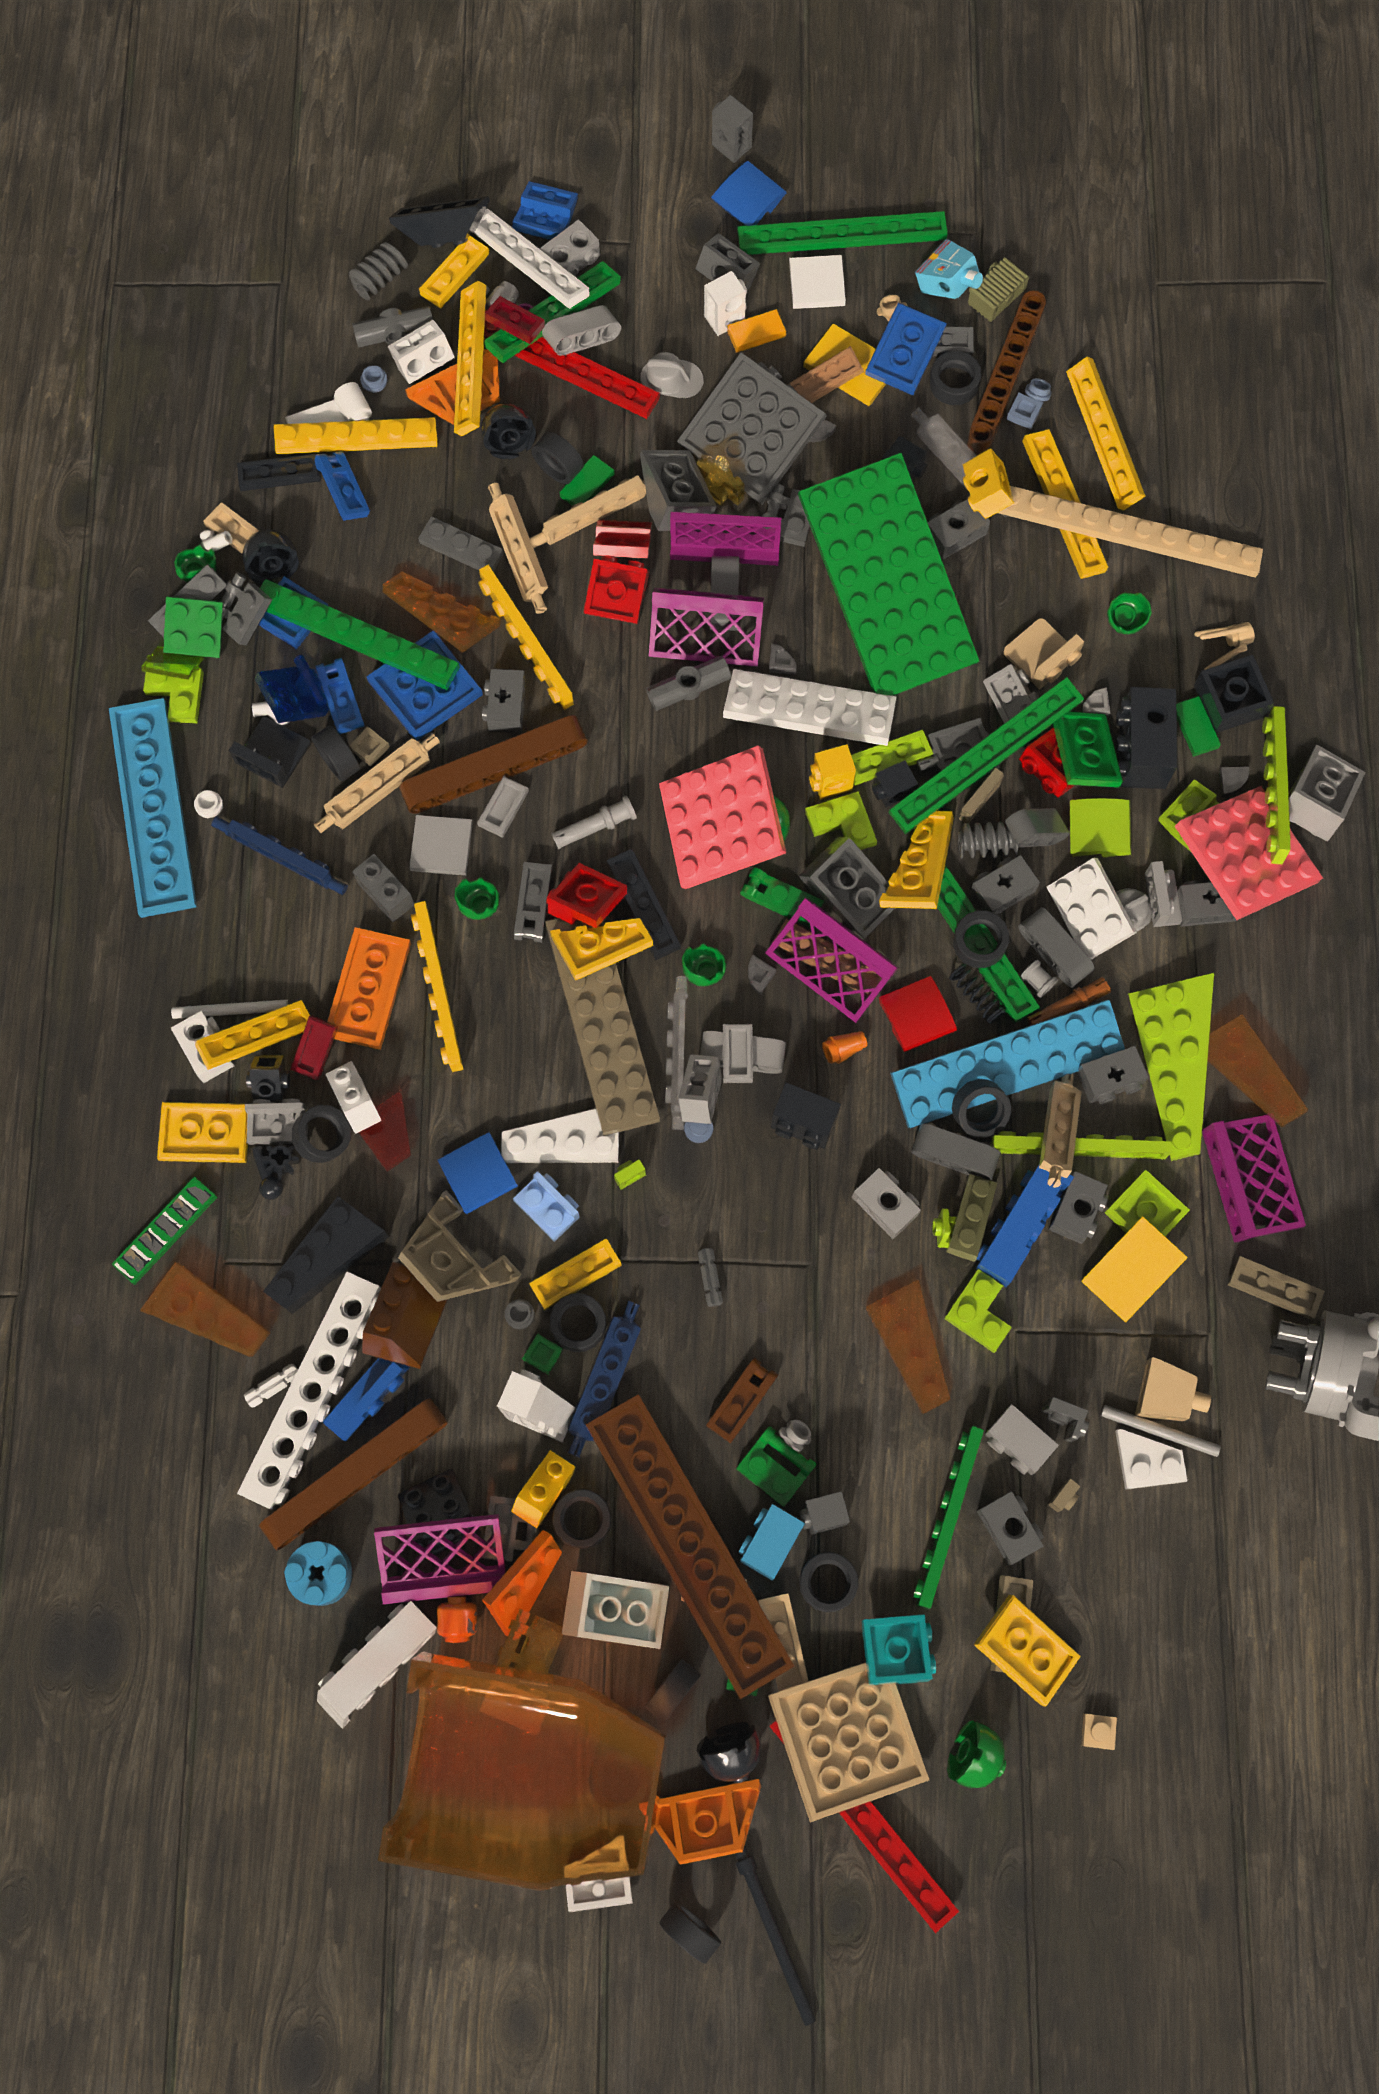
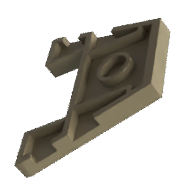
M447 1190L442 1193L400 1253L398 1258L437 1302L517 1281L521 1273L505 1255L482 1269L446 1229L444 1225L460 1216L463 1208Z

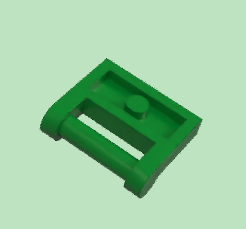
M769 1426L736 1470L784 1508L816 1467L817 1463L811 1458L807 1460L799 1452L788 1446L784 1440L775 1434L777 1431ZM767 1444L801 1470L796 1477L763 1451Z

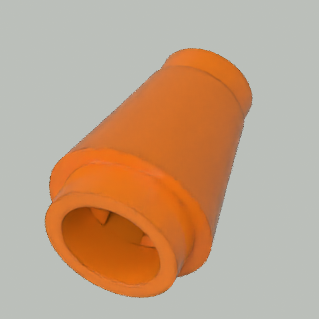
M862 1031L831 1036L822 1043L823 1053L830 1064L835 1062L840 1064L867 1047V1040Z

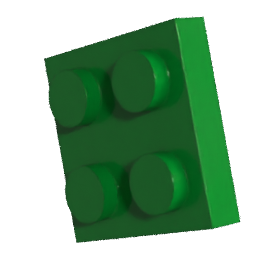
M166 596L163 652L220 658L223 601Z

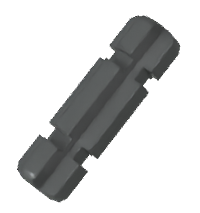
M712 1248L701 1249L698 1251L699 1263L702 1264L700 1267L704 1291H707V1294H705L708 1307L719 1306L723 1303L722 1293L719 1291L720 1282L717 1266L713 1262L715 1261L714 1250Z

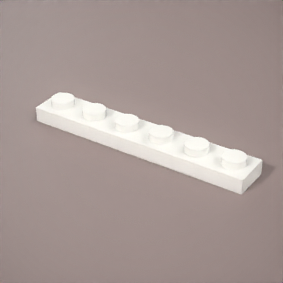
M489 209L485 210L476 231L473 232L475 235L569 309L589 297V287Z

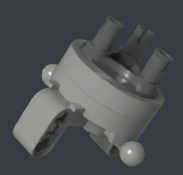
M1324 1310L1317 1324H1309L1308 1326L1281 1319L1277 1336L1273 1335L1269 1354L1296 1359V1363L1300 1365L1299 1375L1293 1377L1269 1370L1265 1390L1292 1395L1293 1399L1302 1401L1303 1412L1339 1420L1338 1426H1345L1352 1434L1379 1441V1397L1373 1396L1379 1369V1314L1366 1312L1359 1315L1355 1313L1353 1317Z

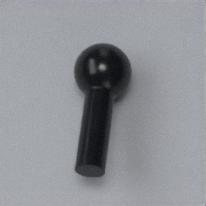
M262 1146L254 1147L251 1149L262 1179L259 1186L260 1194L268 1200L277 1199L283 1191L282 1182L278 1178L273 1177L272 1173L270 1175L266 1174L269 1164L262 1163V1157L265 1156Z

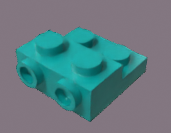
M925 1615L865 1619L861 1621L869 1685L928 1682L933 1679L932 1674L936 1673V1661L934 1655L929 1653L928 1642L932 1641V1630L930 1623L925 1622Z

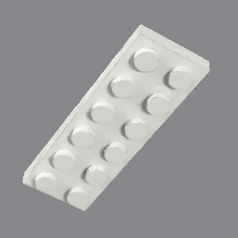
M733 669L723 718L888 746L896 696Z

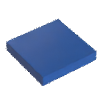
M285 576L278 583V585L328 606L326 602ZM265 612L258 624L295 649H298L311 632L268 612Z

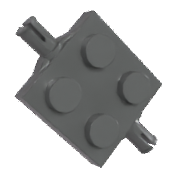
M981 718L928 734L927 740L933 755L917 760L919 771L922 772L936 767L941 772L988 737L989 734L985 730ZM993 768L991 771H989V772H988L987 774H985V775L991 774L992 771H993L995 768Z

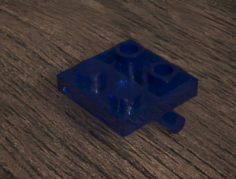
M298 655L294 658L293 661L297 667L257 673L255 681L278 723L323 717L328 713L329 708L326 704L328 700L321 689L322 683L315 670L310 669L303 655Z

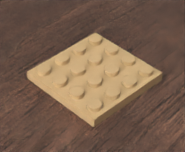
M866 1663L768 1696L810 1822L929 1781L896 1683L869 1685Z

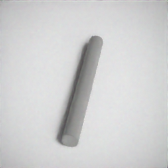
M1104 1405L1100 1416L1215 1457L1219 1455L1221 1445Z

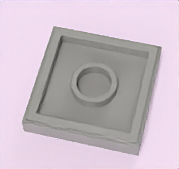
M416 815L409 866L410 871L466 876L473 825L472 819Z

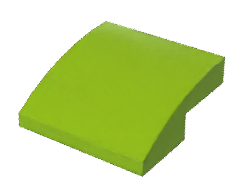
M1194 779L1159 817L1158 821L1177 841L1190 851L1175 825L1182 819L1220 803L1216 801L1217 795Z
M1106 798L1070 800V852L1072 856L1101 854L1104 858L1131 855L1130 801Z

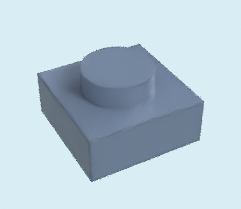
M1018 393L1008 413L1007 420L1031 430L1042 409L1043 402Z

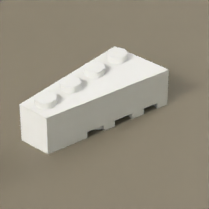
M523 1369L520 1374L512 1371L497 1407L508 1420L563 1443L576 1408L544 1386L541 1380L538 1379L539 1376Z
M412 1601L405 1607L402 1604L398 1605L389 1614L388 1618L391 1621L382 1629L379 1626L374 1628L365 1638L368 1643L360 1651L354 1648L342 1660L344 1666L336 1674L331 1671L319 1682L318 1685L321 1689L318 1690L317 1702L342 1729L350 1721L348 1718L349 1714L355 1709H362L375 1694V1689L378 1686L380 1688L384 1686L399 1670L397 1667L401 1663L403 1665L406 1664L435 1634L437 1627Z

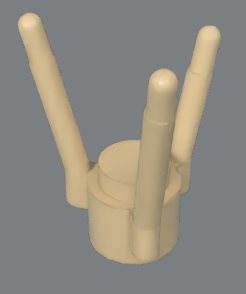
M1249 622L1196 631L1194 633L1196 637L1200 636V639L1225 636L1228 645L1235 647V649L1211 663L1204 670L1221 665L1238 653L1247 651V644L1253 643L1255 639L1253 627Z

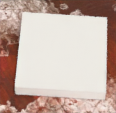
M842 255L789 258L793 309L845 306Z

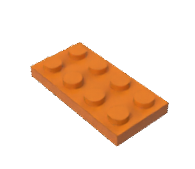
M354 928L328 1017V1022L338 1026L334 1037L335 1040L381 1050L411 946L409 939Z

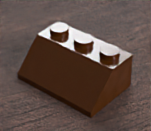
M392 1262L363 1330L362 1353L421 1369L448 1299L437 1302L405 1265Z

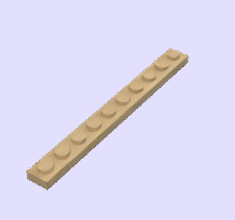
M1010 486L1014 504L998 512L999 514L1255 578L1260 570L1263 552L1261 548Z

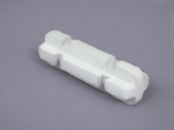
M289 1364L282 1369V1373H275L259 1383L258 1388L254 1389L253 1387L245 1392L244 1397L248 1405L256 1407L263 1402L262 1399H268L286 1388L287 1383H292L298 1368L294 1364Z

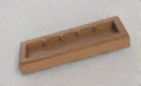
M850 346L789 384L799 395L813 403L860 375L864 370Z

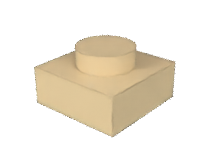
M1083 1713L1081 1746L1115 1750L1117 1717Z

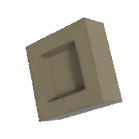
M367 726L349 745V748L372 767L387 751L389 744Z
M1072 1479L1066 1480L1048 1503V1506L1056 1512H1060L1064 1508L1069 1511L1079 1498L1076 1492L1080 1486Z

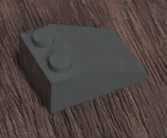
M641 450L640 458L649 512L658 531H670L671 512L714 514L717 506L690 450Z
M837 837L799 875L816 897L823 900L824 904L862 939H865L895 909L880 907L879 899L882 893H886L889 882L850 837Z

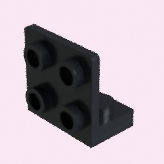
M263 717L244 746L234 741L229 752L235 764L283 788L311 743L309 739Z
M453 1469L446 1470L398 1494L407 1524L474 1517L467 1505ZM478 1528L474 1533L480 1534V1528ZM449 1529L444 1534V1537L456 1545L465 1534L457 1529ZM426 1532L417 1533L413 1540L426 1548L433 1540V1537ZM438 1541L430 1552L437 1555L449 1548Z

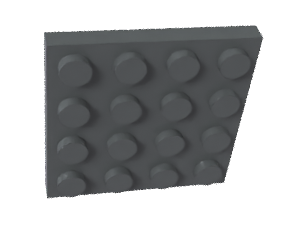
M741 352L677 442L763 505L769 493L773 491L827 415Z

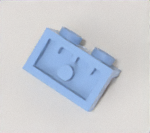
M537 1171L533 1175L534 1179L513 1200L555 1242L580 1218L576 1210L579 1205L568 1194L563 1197L556 1190L558 1184L547 1173L542 1176Z

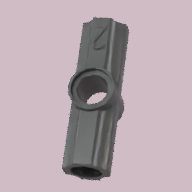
M429 306L404 312L396 308L384 310L378 318L352 323L359 348L385 341L391 345L430 322L433 318Z
M718 656L695 667H682L676 675L646 687V692L655 711H658L683 699L693 700L697 698L702 691L730 680L731 673L725 659L722 656ZM687 680L695 682L692 686H685L682 683Z

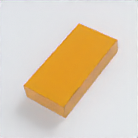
M777 309L727 325V332L736 353L786 337V330Z

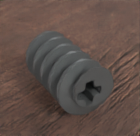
M384 242L380 244L379 249L373 250L372 256H366L364 262H359L356 266L357 269L350 270L349 278L357 293L365 300H370L368 291L376 295L378 293L375 287L376 284L380 288H384L383 278L388 282L393 281L390 272L392 271L395 275H400L401 272L398 265L406 269L408 264L395 247Z
M986 822L984 829H982L980 823H975L972 830L969 823H964L961 831L959 830L958 853L960 859H963L965 851L969 852L971 858L975 857L977 850H980L982 858H986L988 850H991L993 857H997L999 849H1002L1005 857H1008L1010 849H1014L1016 856L1018 854V845L1008 827L1006 826L1005 828L1003 822H997L995 829L991 822Z

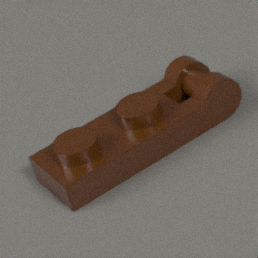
M755 1357L706 1425V1427L730 1444L779 1376L774 1370L768 1371L761 1366L762 1362ZM753 1375L763 1381L759 1388L749 1382Z

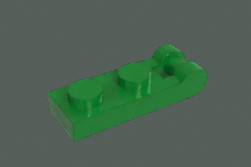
M752 868L748 884H745L740 891L743 897L789 919L793 917L805 898H809L820 908H822L824 903L823 900L771 877L758 868ZM760 884L767 887L764 894L757 890ZM802 916L797 921L798 923L811 928L810 922H808Z

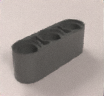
M712 556L711 593L738 595L739 556ZM717 613L710 619L718 630L724 629L731 623L727 616L722 613ZM730 614L734 619L738 617V615ZM733 625L727 631H737V628Z
M1055 808L1023 809L1005 820L1018 847L1051 846L1064 840L1070 834Z
M1041 907L1018 925L1019 931L1027 942L1068 987L1072 988L1094 971V965L1090 958L1046 909Z
M929 1124L920 1125L911 1150L912 1154L924 1160L966 1175L973 1174L990 1181L993 1178L1001 1152L994 1147Z

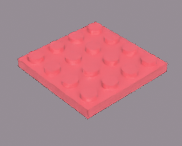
M760 746L750 748L659 783L680 886L682 888L688 889L786 854L763 748Z
M1262 786L1182 819L1175 825V828L1236 920L1315 885L1323 879L1291 829V850L1282 865L1271 864V852H1267L1266 848L1267 839L1270 835V828L1266 827L1269 804L1265 803V791Z

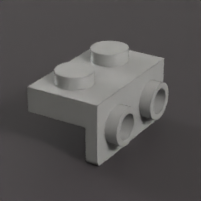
M257 1099L253 1101V1104H245V1111L248 1114L247 1143L249 1145L278 1144L279 1141H282L283 1144H293L292 1127L296 1119L308 1110L304 1103H300L298 1099H283L282 1103H271L270 1100ZM308 1124L306 1126V1136L308 1133Z

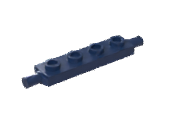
M218 816L213 819L211 826L224 832L225 835L230 836L235 841L326 889H331L342 896L346 893L348 885L334 879L330 874V868L319 860L312 862L306 859L305 854L294 847L290 849L285 848L277 838L269 834L263 836L257 833L258 830L245 821L240 824L233 819L229 823Z
M628 1301L622 1317H612L567 1430L575 1436L568 1453L580 1458L586 1441H594L586 1424L609 1411L641 1330L633 1322L640 1305L634 1304V1302Z

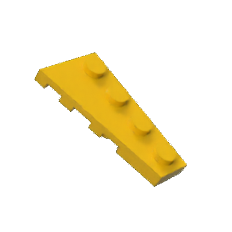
M936 811L917 825L910 838L911 844L908 850L903 852L900 858L901 863L896 873H893L888 881L889 887L886 893H882L879 899L880 907L937 909L954 820L952 811Z

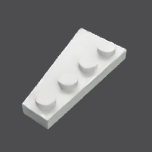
M596 1109L503 1131L501 1155L506 1163H619V1132L603 1136Z

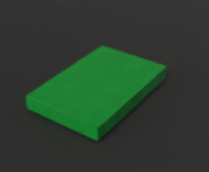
M1068 712L1053 723L1067 785L1120 787L1123 780L1106 714Z

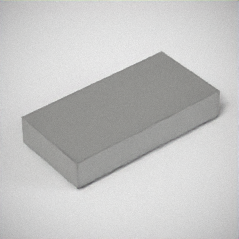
M503 776L478 820V826L503 838L529 792L528 787Z
M723 1024V1083H753L752 1024Z

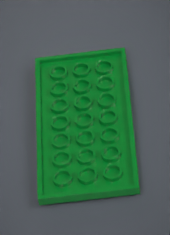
M902 453L798 492L799 499L873 693L894 696L980 662Z

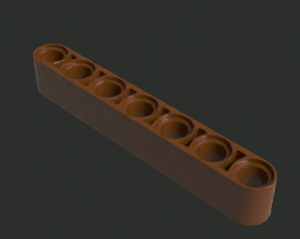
M1032 290L1024 294L971 425L966 447L967 451L974 457L989 450L992 446L1042 320L1046 299L1039 291Z
M567 716L409 778L399 785V789L409 812L412 814L421 813L502 780L503 776L509 778L583 748L588 743V740L577 716Z
M432 1398L424 1400L265 1518L259 1524L260 1529L276 1551L284 1548L441 1431L449 1422Z

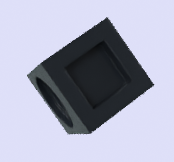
M906 760L875 773L872 791L878 801L882 800L886 808L905 799L917 790L918 783Z

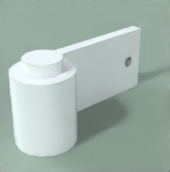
M350 382L340 386L335 391L334 400L287 416L285 420L287 424L367 421L372 415V411L359 385L355 382Z

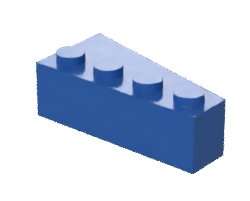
M1039 1165L1034 1172L1028 1169L1019 1184L1024 1187L1020 1196L1018 1197L1013 1194L1005 1210L1009 1211L1005 1221L999 1219L990 1233L995 1238L990 1246L984 1243L979 1251L977 1260L980 1263L976 1270H981L1007 1288L1031 1250L1032 1244L1043 1230L1046 1220L1060 1202L1062 1193L1070 1185L1074 1176L1069 1175L1068 1178L1061 1176L1060 1186L1054 1188L1053 1184L1051 1186L1048 1185V1171L1039 1168Z

